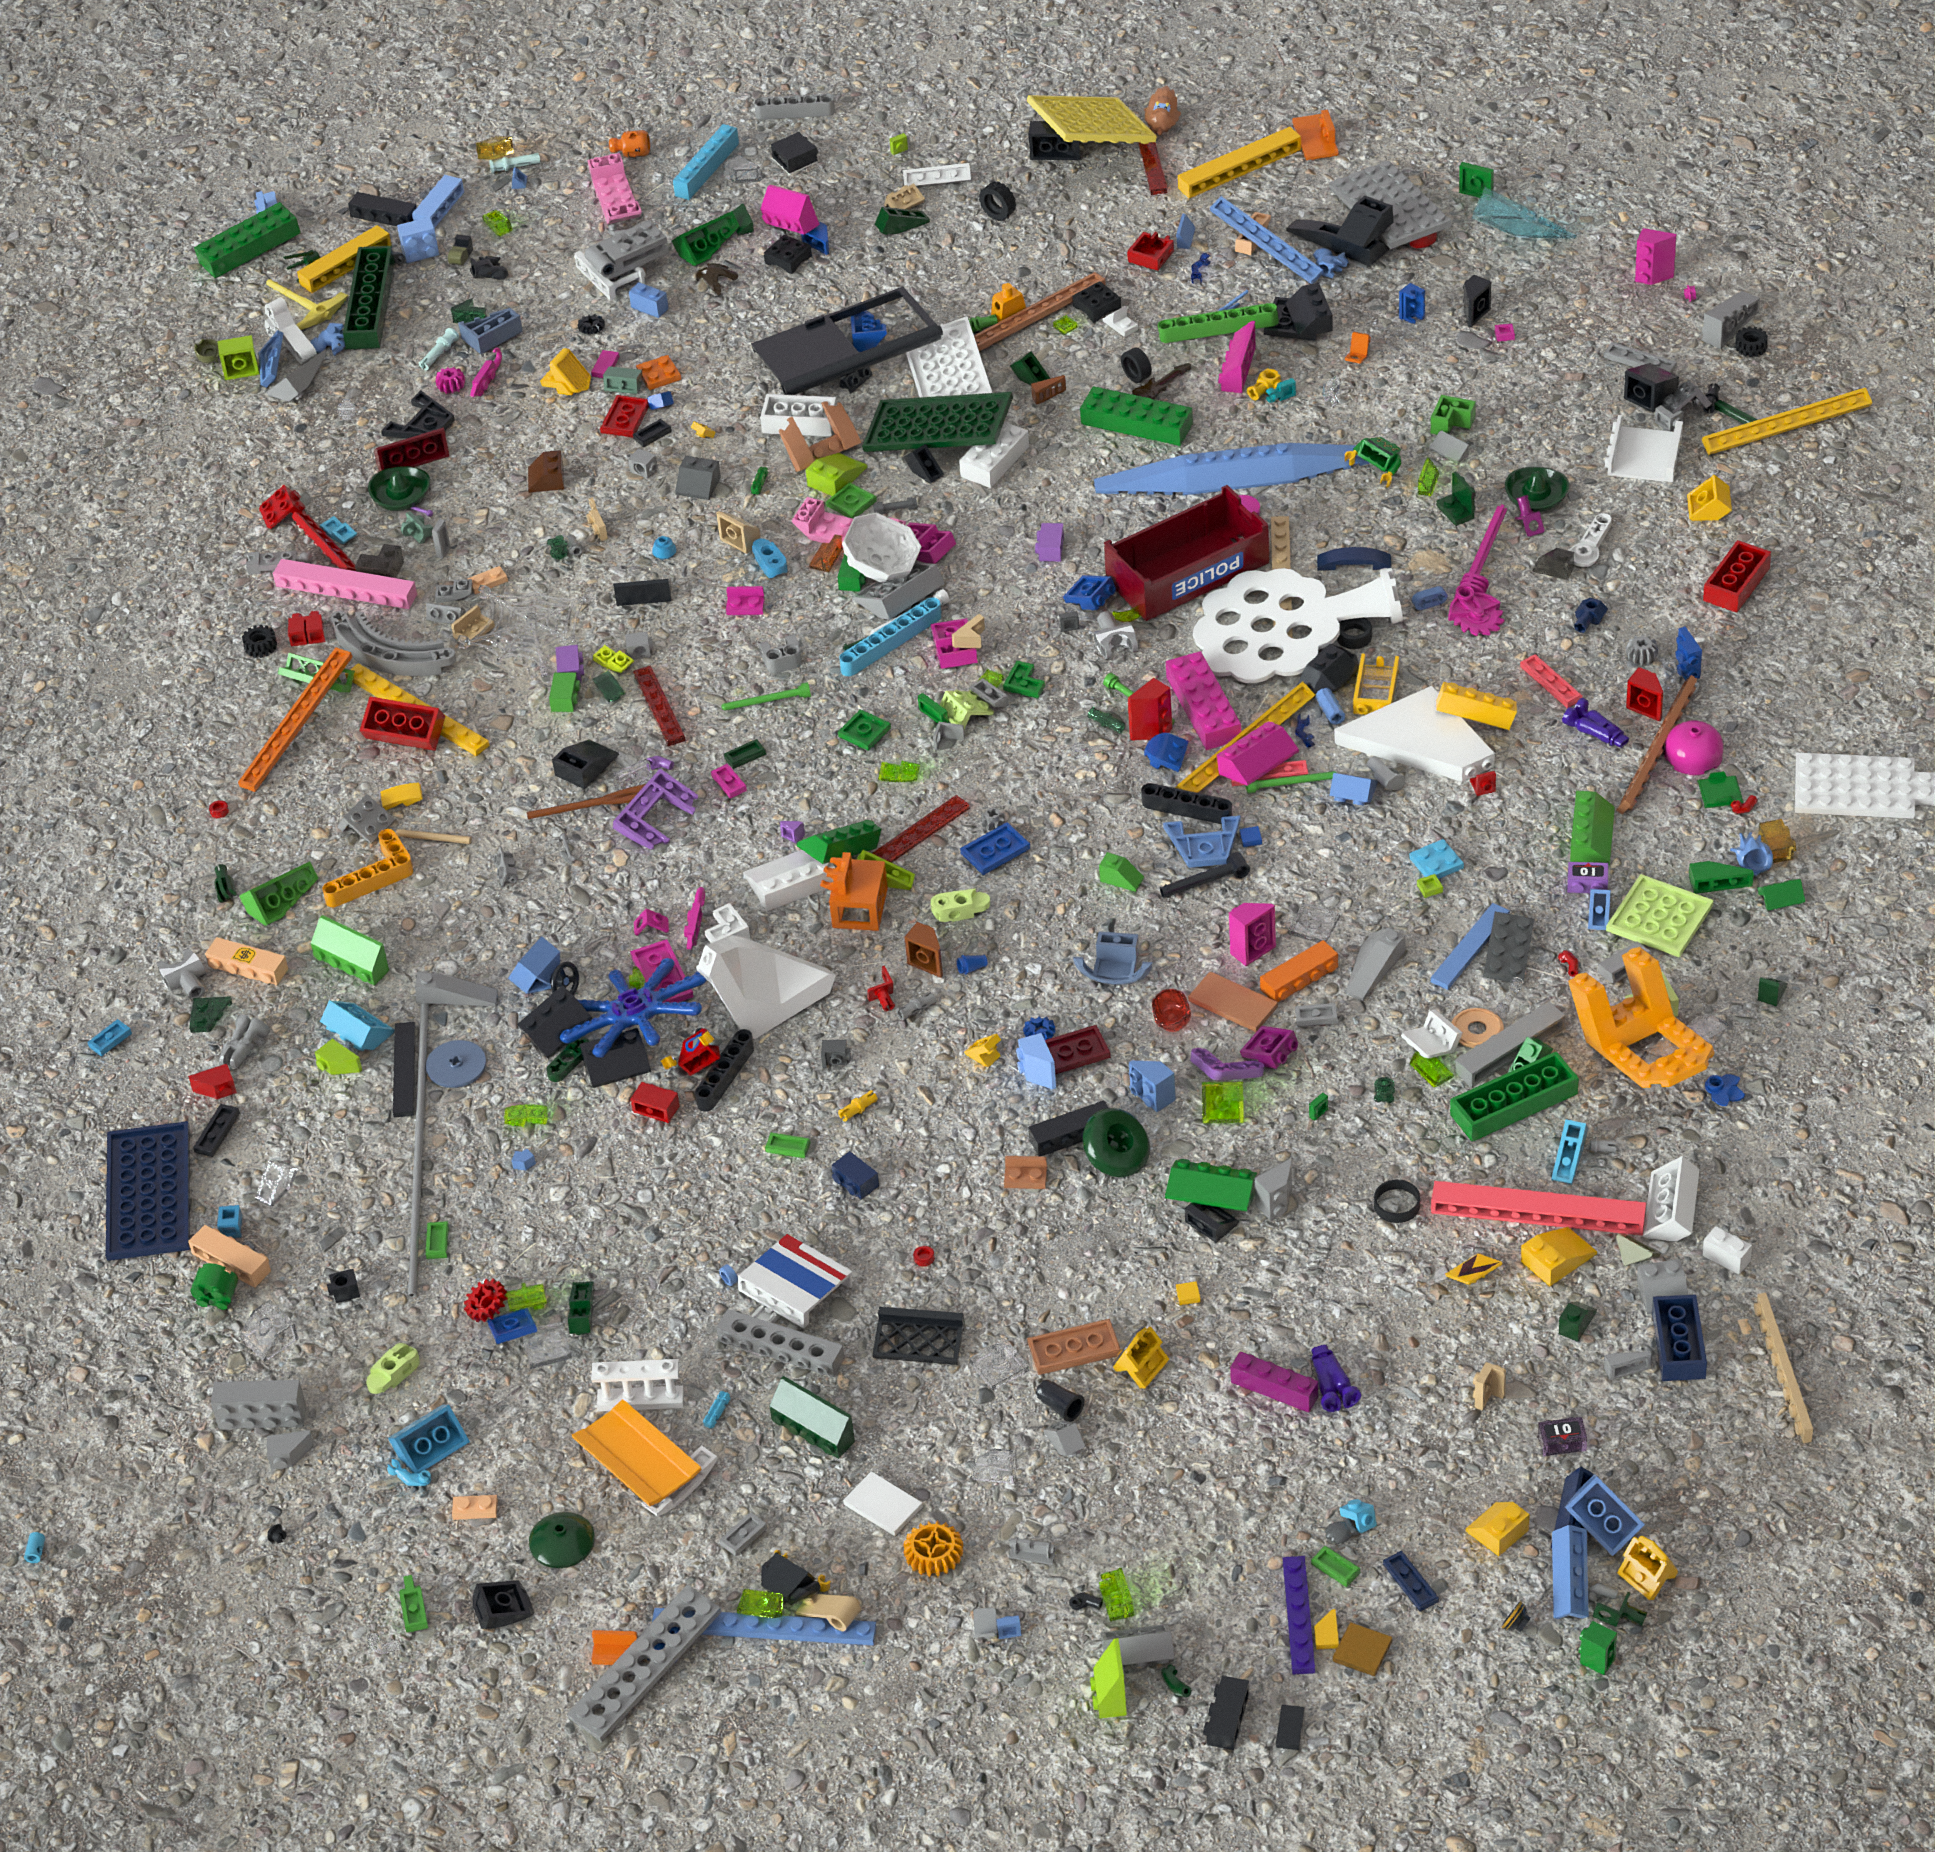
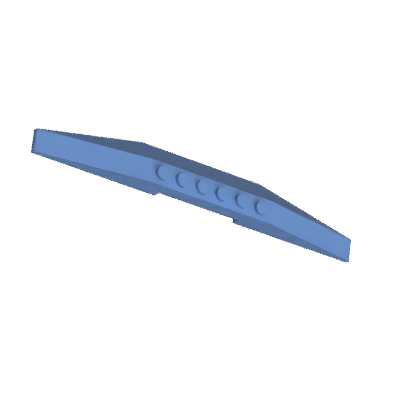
M1280 443L1181 455L1094 479L1096 494H1119V491H1128V494H1136V491L1147 492V494L1165 492V495H1173V492H1183V495L1218 492L1221 491V487L1226 485L1235 490L1299 482L1300 478L1308 477L1311 479L1317 477V474L1326 472L1331 474L1336 469H1350V459L1345 462V453L1353 451L1356 445ZM1355 456V464L1360 466L1370 464L1360 456Z

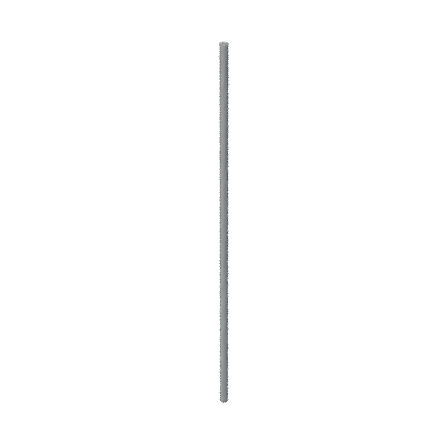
M421 1003L408 1284V1296L410 1298H414L417 1295L428 1003Z

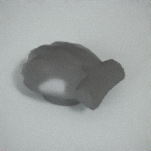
M1347 1518L1344 1522L1338 1521L1329 1524L1325 1533L1326 1538L1332 1543L1340 1544L1346 1542L1352 1535L1358 1534V1531L1353 1526L1351 1519Z

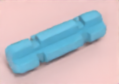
M719 1392L716 1397L717 1399H715L708 1414L703 1419L705 1427L714 1428L717 1423L715 1420L720 1418L726 1407L725 1405L730 1400L728 1392Z

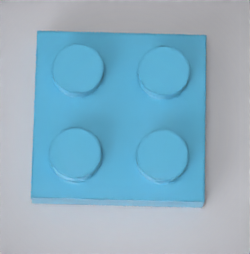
M1444 839L1409 853V859L1424 877L1435 874L1440 879L1464 868L1463 861Z

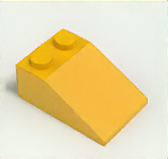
M1569 1227L1538 1234L1521 1245V1262L1549 1286H1552L1597 1255V1251Z

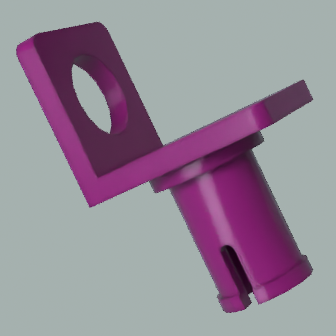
M1528 495L1516 498L1521 514L1516 516L1515 520H1523L1527 536L1530 537L1543 533L1544 527L1540 512L1531 510ZM1532 520L1538 523L1536 531H1532L1529 528V523Z

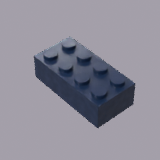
M1696 1294L1653 1297L1652 1318L1662 1381L1706 1379L1707 1359Z

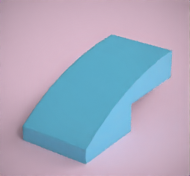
M335 516L320 524V528L330 538L341 544L357 536V532L346 522L342 524Z

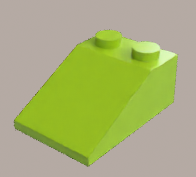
M840 453L816 459L806 469L807 486L833 496L849 482L852 483L868 466Z
M1115 1638L1093 1667L1094 1677H1090L1091 1691H1096V1696H1092L1093 1708L1098 1710L1099 1719L1127 1716L1119 1638Z

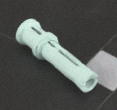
M539 153L513 158L504 156L502 159L497 160L489 159L492 174L496 171H508L510 168L540 163Z
M447 328L445 334L437 339V344L419 362V366L424 370H428L444 351H448L451 348V344L459 339L458 333L452 328Z

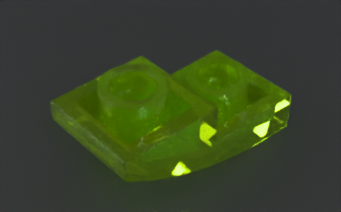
M901 761V765L882 762L878 780L887 782L917 781L920 764Z
M633 966L632 975H629V986H633V988L638 990L644 987L646 982L639 968Z
M524 1104L504 1109V1124L524 1127L526 1121L546 1125L548 1120L547 1106Z

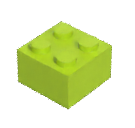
M252 335L218 341L219 356L225 380L260 375Z

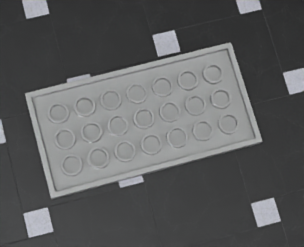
M1390 161L1381 162L1378 165L1367 167L1362 171L1354 172L1329 182V188L1350 209L1363 196L1393 205L1394 223L1378 236L1390 249L1452 226L1451 220Z

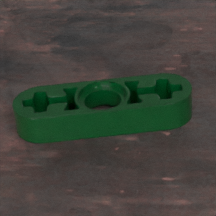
M582 1037L570 1043L547 1066L546 1071L550 1081H562L582 1061L580 1044L589 1042L588 1038ZM566 1057H573V1058H574V1059H573L572 1061H570V1062L564 1061V1059H565Z

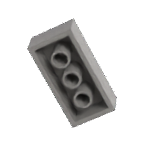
M299 1380L214 1382L211 1405L219 1429L304 1427L306 1402Z

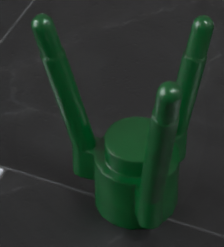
M310 250L284 256L283 259L305 256L303 260L287 266V270L304 263L307 266L318 260L320 255L317 251Z

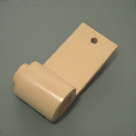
M812 1594L802 1599L803 1603L795 1614L797 1616L826 1618L834 1628L839 1631H845L860 1613L861 1606L859 1600L853 1596Z

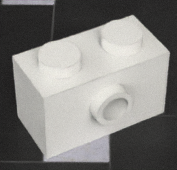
M1715 1226L1704 1239L1703 1256L1738 1275L1751 1262L1752 1245L1739 1239L1736 1235H1732Z

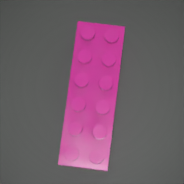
M1201 651L1166 661V678L1205 750L1226 745L1241 733V723Z

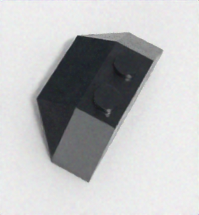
M1329 644L1306 665L1297 686L1303 681L1315 696L1320 689L1329 688L1332 693L1338 691L1358 673L1359 662L1357 655L1342 647Z

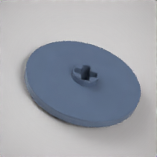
M465 1040L449 1041L438 1046L430 1053L426 1061V1071L429 1078L437 1085L447 1088H458L473 1083L483 1074L486 1068L484 1051L477 1044Z

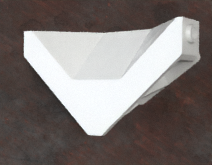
M734 935L705 945L699 965L696 966L697 971L713 985L739 1030L747 1029L751 1031L753 1039L760 1037L830 994L836 976L823 966Z

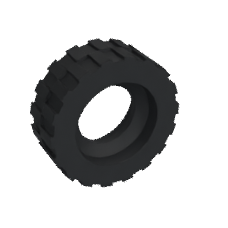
M994 181L980 191L979 202L981 207L994 220H1004L1016 209V199L1012 191L1005 184ZM993 195L1000 200L1003 208L995 202Z

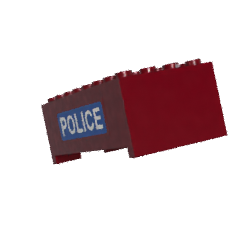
M1226 485L1221 487L1220 494L1113 544L1110 539L1105 541L1106 576H1111L1116 591L1145 621H1148L1230 582L1232 578L1240 573L1253 571L1269 564V524L1255 511L1249 512L1241 504V497ZM1234 538L1237 542L1233 543L1231 539Z

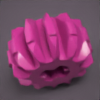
M447 366V369H441V372H437L436 386L440 392H445V394L460 392V389L464 388L465 376L460 368L456 369L455 366L448 368Z

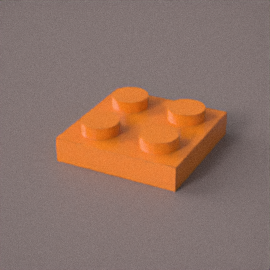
M668 355L636 365V369L642 370L641 378L649 390L681 380V374Z

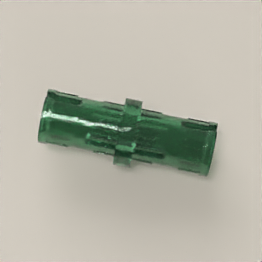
M1092 707L1088 712V718L1101 723V726L1104 728L1109 727L1119 734L1125 729L1126 723L1112 717V714L1108 712L1104 713L1095 707Z

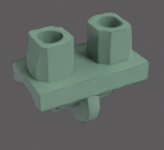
M411 511L406 512L407 520L402 523L401 533L404 536H413L420 544L425 543V538L432 536L433 527L430 524L424 525L425 521L421 515L415 516Z

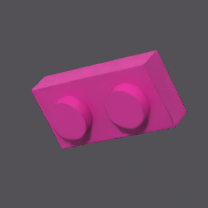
M728 764L711 771L712 778L730 799L747 791L744 782Z

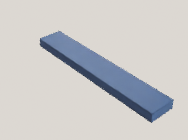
M1492 903L1431 976V983L1448 990L1490 940L1495 911L1510 914V910Z

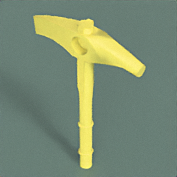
M268 279L266 282L274 290L279 291L310 310L306 317L296 324L300 330L320 324L325 320H330L332 315L348 297L347 294L340 292L327 301L315 304L278 284V282Z

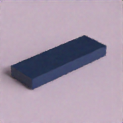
M1402 1550L1383 1560V1566L1420 1612L1439 1602L1437 1594Z

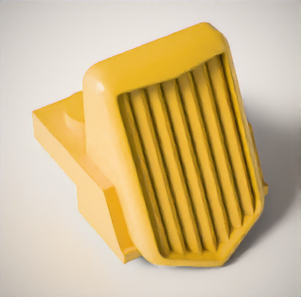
M563 348L550 362L549 372L540 380L542 386L556 388L558 394L573 395L574 393L589 389L591 375L570 349Z
M1640 1536L1639 1539L1633 1537L1623 1554L1626 1558L1617 1572L1648 1600L1655 1599L1666 1579L1675 1578L1678 1574L1676 1566L1654 1541L1645 1536Z

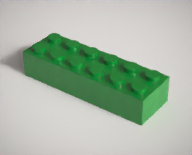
M279 202L200 243L194 249L198 262L214 278H217L301 232L297 218Z
M1095 386L1092 387L1080 407L1082 425L1181 446L1193 425L1192 407Z
M1556 1051L1451 1098L1450 1116L1473 1142L1577 1095L1579 1077Z

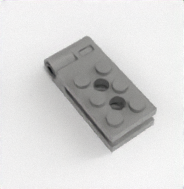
M648 220L588 247L585 251V258L603 277L612 279L668 254L669 250L665 245L667 237Z

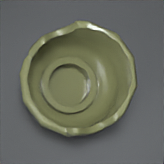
M201 339L198 344L195 343L194 351L199 361L210 364L220 357L217 341Z

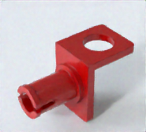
M884 965L882 966V978L885 983L869 988L867 990V999L869 1002L879 999L883 1010L887 1012V1006L892 1010L895 1007V1003L890 997V994H893V981Z

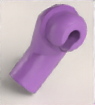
M654 756L645 760V766L650 770L661 767L672 770L674 761L661 756Z

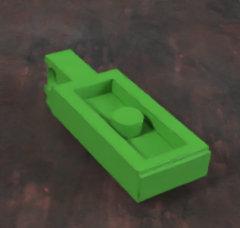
M412 1575L403 1576L405 1589H400L399 1595L406 1633L427 1629L428 1622L422 1589L420 1585H414Z

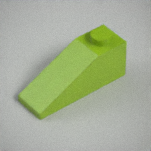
M862 850L856 859L885 861L888 888L904 890L912 888L915 877L914 873L865 850Z

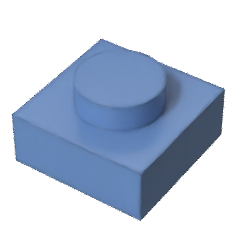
M1019 1615L996 1619L999 1639L1021 1636Z

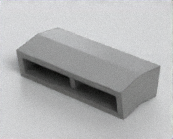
M1637 941L1598 964V973L1614 984L1627 976L1622 958L1623 954L1632 948L1641 947L1652 956L1651 950L1643 947Z

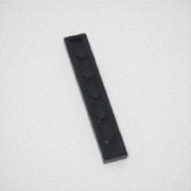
M415 1022L395 1023L394 1118L414 1116Z

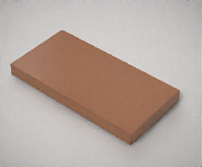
M1211 971L1188 996L1189 1002L1254 1032L1259 1030L1278 1007L1277 1001Z
M1110 1318L1027 1338L1038 1375L1117 1357L1121 1351Z

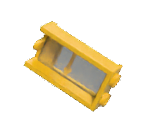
M1361 654L1353 698V714L1367 715L1393 703L1399 673V656H1395L1394 667L1384 666V658L1382 656L1377 657L1376 665H1365V654Z

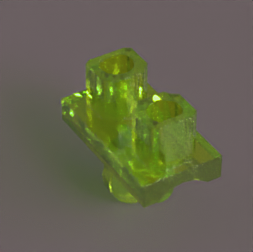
M525 1282L521 1283L522 1288L507 1291L506 1293L510 1312L528 1307H533L535 1310L543 1309L544 1304L547 1303L543 1283L526 1287Z

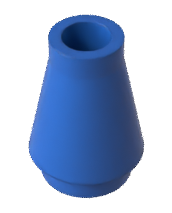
M962 955L960 958H957V968L960 974L964 973L966 975L988 965L985 955Z

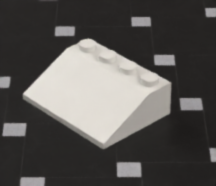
M803 850L744 871L743 875L767 912L825 890L826 888L820 886L821 881L833 882L834 880L827 877L824 867L835 868V866L830 862L822 864Z

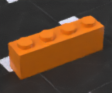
M1322 940L1260 976V991L1274 1001L1280 1002L1285 1000L1288 996L1302 990L1305 986L1338 968V953Z

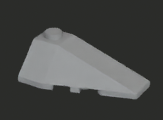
M323 350L281 380L267 392L268 396L288 402L293 398L298 400L304 395L303 391L309 387L327 351Z
M1391 928L1371 933L1360 947L1346 988L1347 995L1362 1002L1405 953L1404 934Z

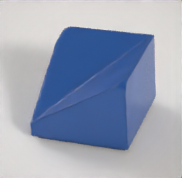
M670 391L648 396L647 398L651 410L674 404Z

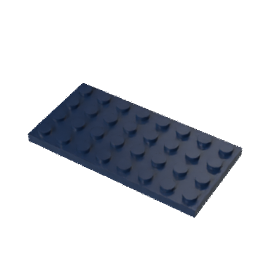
M188 1121L107 1132L105 1250L107 1261L190 1250V1126Z

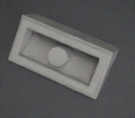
M1444 431L1438 433L1429 447L1430 450L1457 464L1469 455V444Z
M983 678L969 687V690L994 707L1009 705L1008 695Z

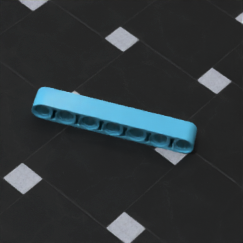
M934 597L924 600L843 652L839 656L842 675L853 676L930 627L931 624L938 622L942 617L940 600Z

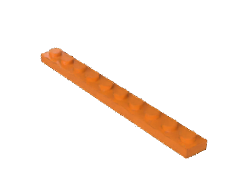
M335 647L238 781L240 787L253 792L257 791L353 657L351 652Z

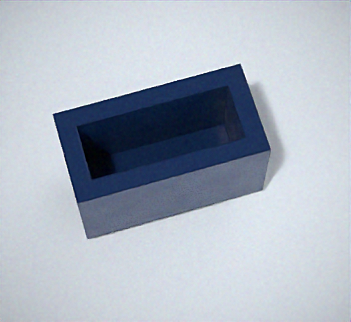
M850 1151L832 1164V1177L837 1184L843 1185L851 1195H855L861 1200L879 1187L878 1172Z

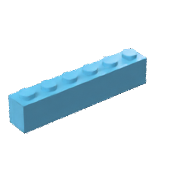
M722 124L673 179L676 197L690 200L739 145L736 127Z

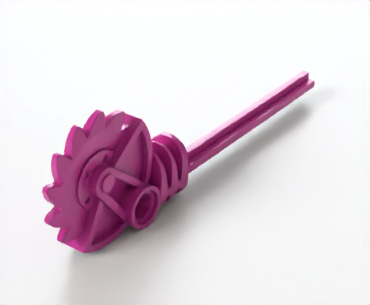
M1503 504L1497 506L1469 572L1463 575L1449 608L1448 620L1454 621L1455 626L1461 625V630L1464 633L1469 630L1475 636H1478L1479 633L1490 635V631H1499L1500 627L1498 625L1504 623V619L1500 618L1503 614V610H1499L1501 602L1493 596L1485 594L1489 587V581L1480 575L1507 512V508H1504L1505 505Z

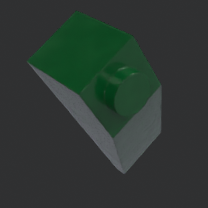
M881 207L875 226L884 235L899 234L930 222V219L923 211Z

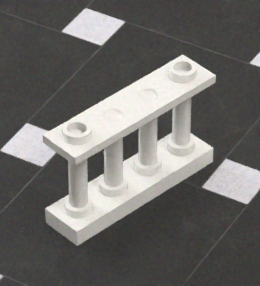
M581 251L574 253L576 267L609 300L616 298V288L635 279L645 284L644 277H646L643 268L639 266L628 271L630 275L613 282L608 277H603Z
M679 1359L592 1363L591 1381L592 1383L601 1382L602 1389H598L597 1411H611L622 1399L635 1410L683 1408L684 1387L675 1386L674 1379H678ZM665 1379L666 1386L653 1387L652 1380ZM622 1381L623 1388L611 1389L609 1382ZM631 1381H644L645 1387L632 1388Z

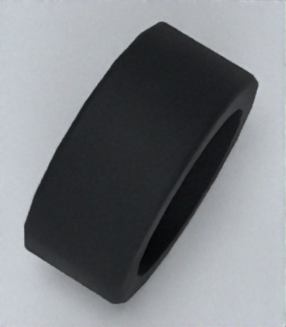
M1135 347L1121 355V366L1131 381L1139 383L1150 377L1152 373L1151 363L1141 349Z
M1362 617L1339 621L1340 635L1337 641L1341 646L1347 649H1361L1371 642L1372 625L1367 618ZM1349 629H1360L1364 631V633L1355 636L1348 635L1344 632Z

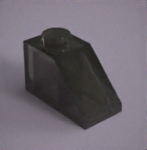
M1555 548L1538 558L1533 567V572L1568 580L1574 569V552Z

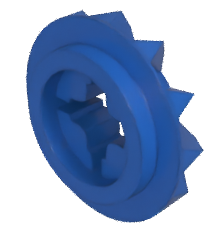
M1040 1016L1036 1019L1031 1017L1030 1021L1025 1022L1023 1028L1025 1037L1042 1033L1044 1040L1052 1038L1056 1031L1053 1020H1049L1048 1017L1041 1018Z

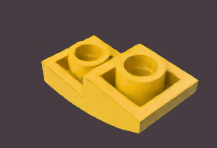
M420 783L398 785L380 792L382 807L385 810L402 803L407 807L423 799Z

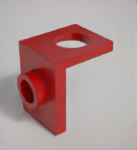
M1495 771L1470 778V783L1477 796L1496 792Z

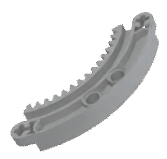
M341 610L335 611L331 615L335 635L342 648L351 652L356 661L372 669L401 676H431L442 674L441 667L449 666L456 662L454 649L444 648L443 640L437 638L436 642L430 639L429 643L425 640L422 643H419L418 640L414 643L411 640L405 643V639L399 642L398 638L393 640L392 636L387 637L381 631L377 632V628H373V625L369 624L366 616H364V612H355L356 618L349 619L346 612Z

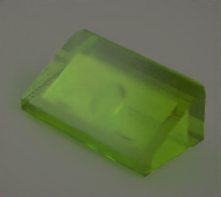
M1430 458L1425 460L1418 479V495L1432 496L1439 477V471Z
M1417 1051L1410 1061V1065L1432 1087H1437L1454 1077L1453 1073L1436 1057L1425 1058Z
M744 1589L737 1607V1613L772 1619L782 1617L783 1594Z

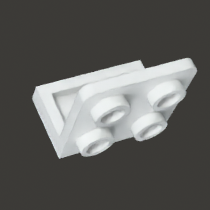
M1435 1009L1430 1010L1423 1027L1403 1031L1401 1037L1406 1040L1407 1044L1413 1046L1421 1056L1432 1058L1454 1053L1463 1032Z

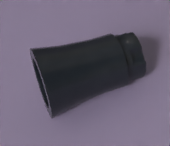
M1043 1380L1038 1385L1035 1393L1043 1404L1050 1407L1068 1422L1074 1421L1080 1415L1085 1403L1082 1395L1071 1392L1050 1380Z

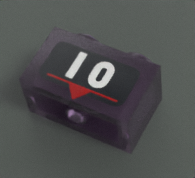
M1582 1417L1538 1422V1439L1543 1456L1587 1451V1435Z

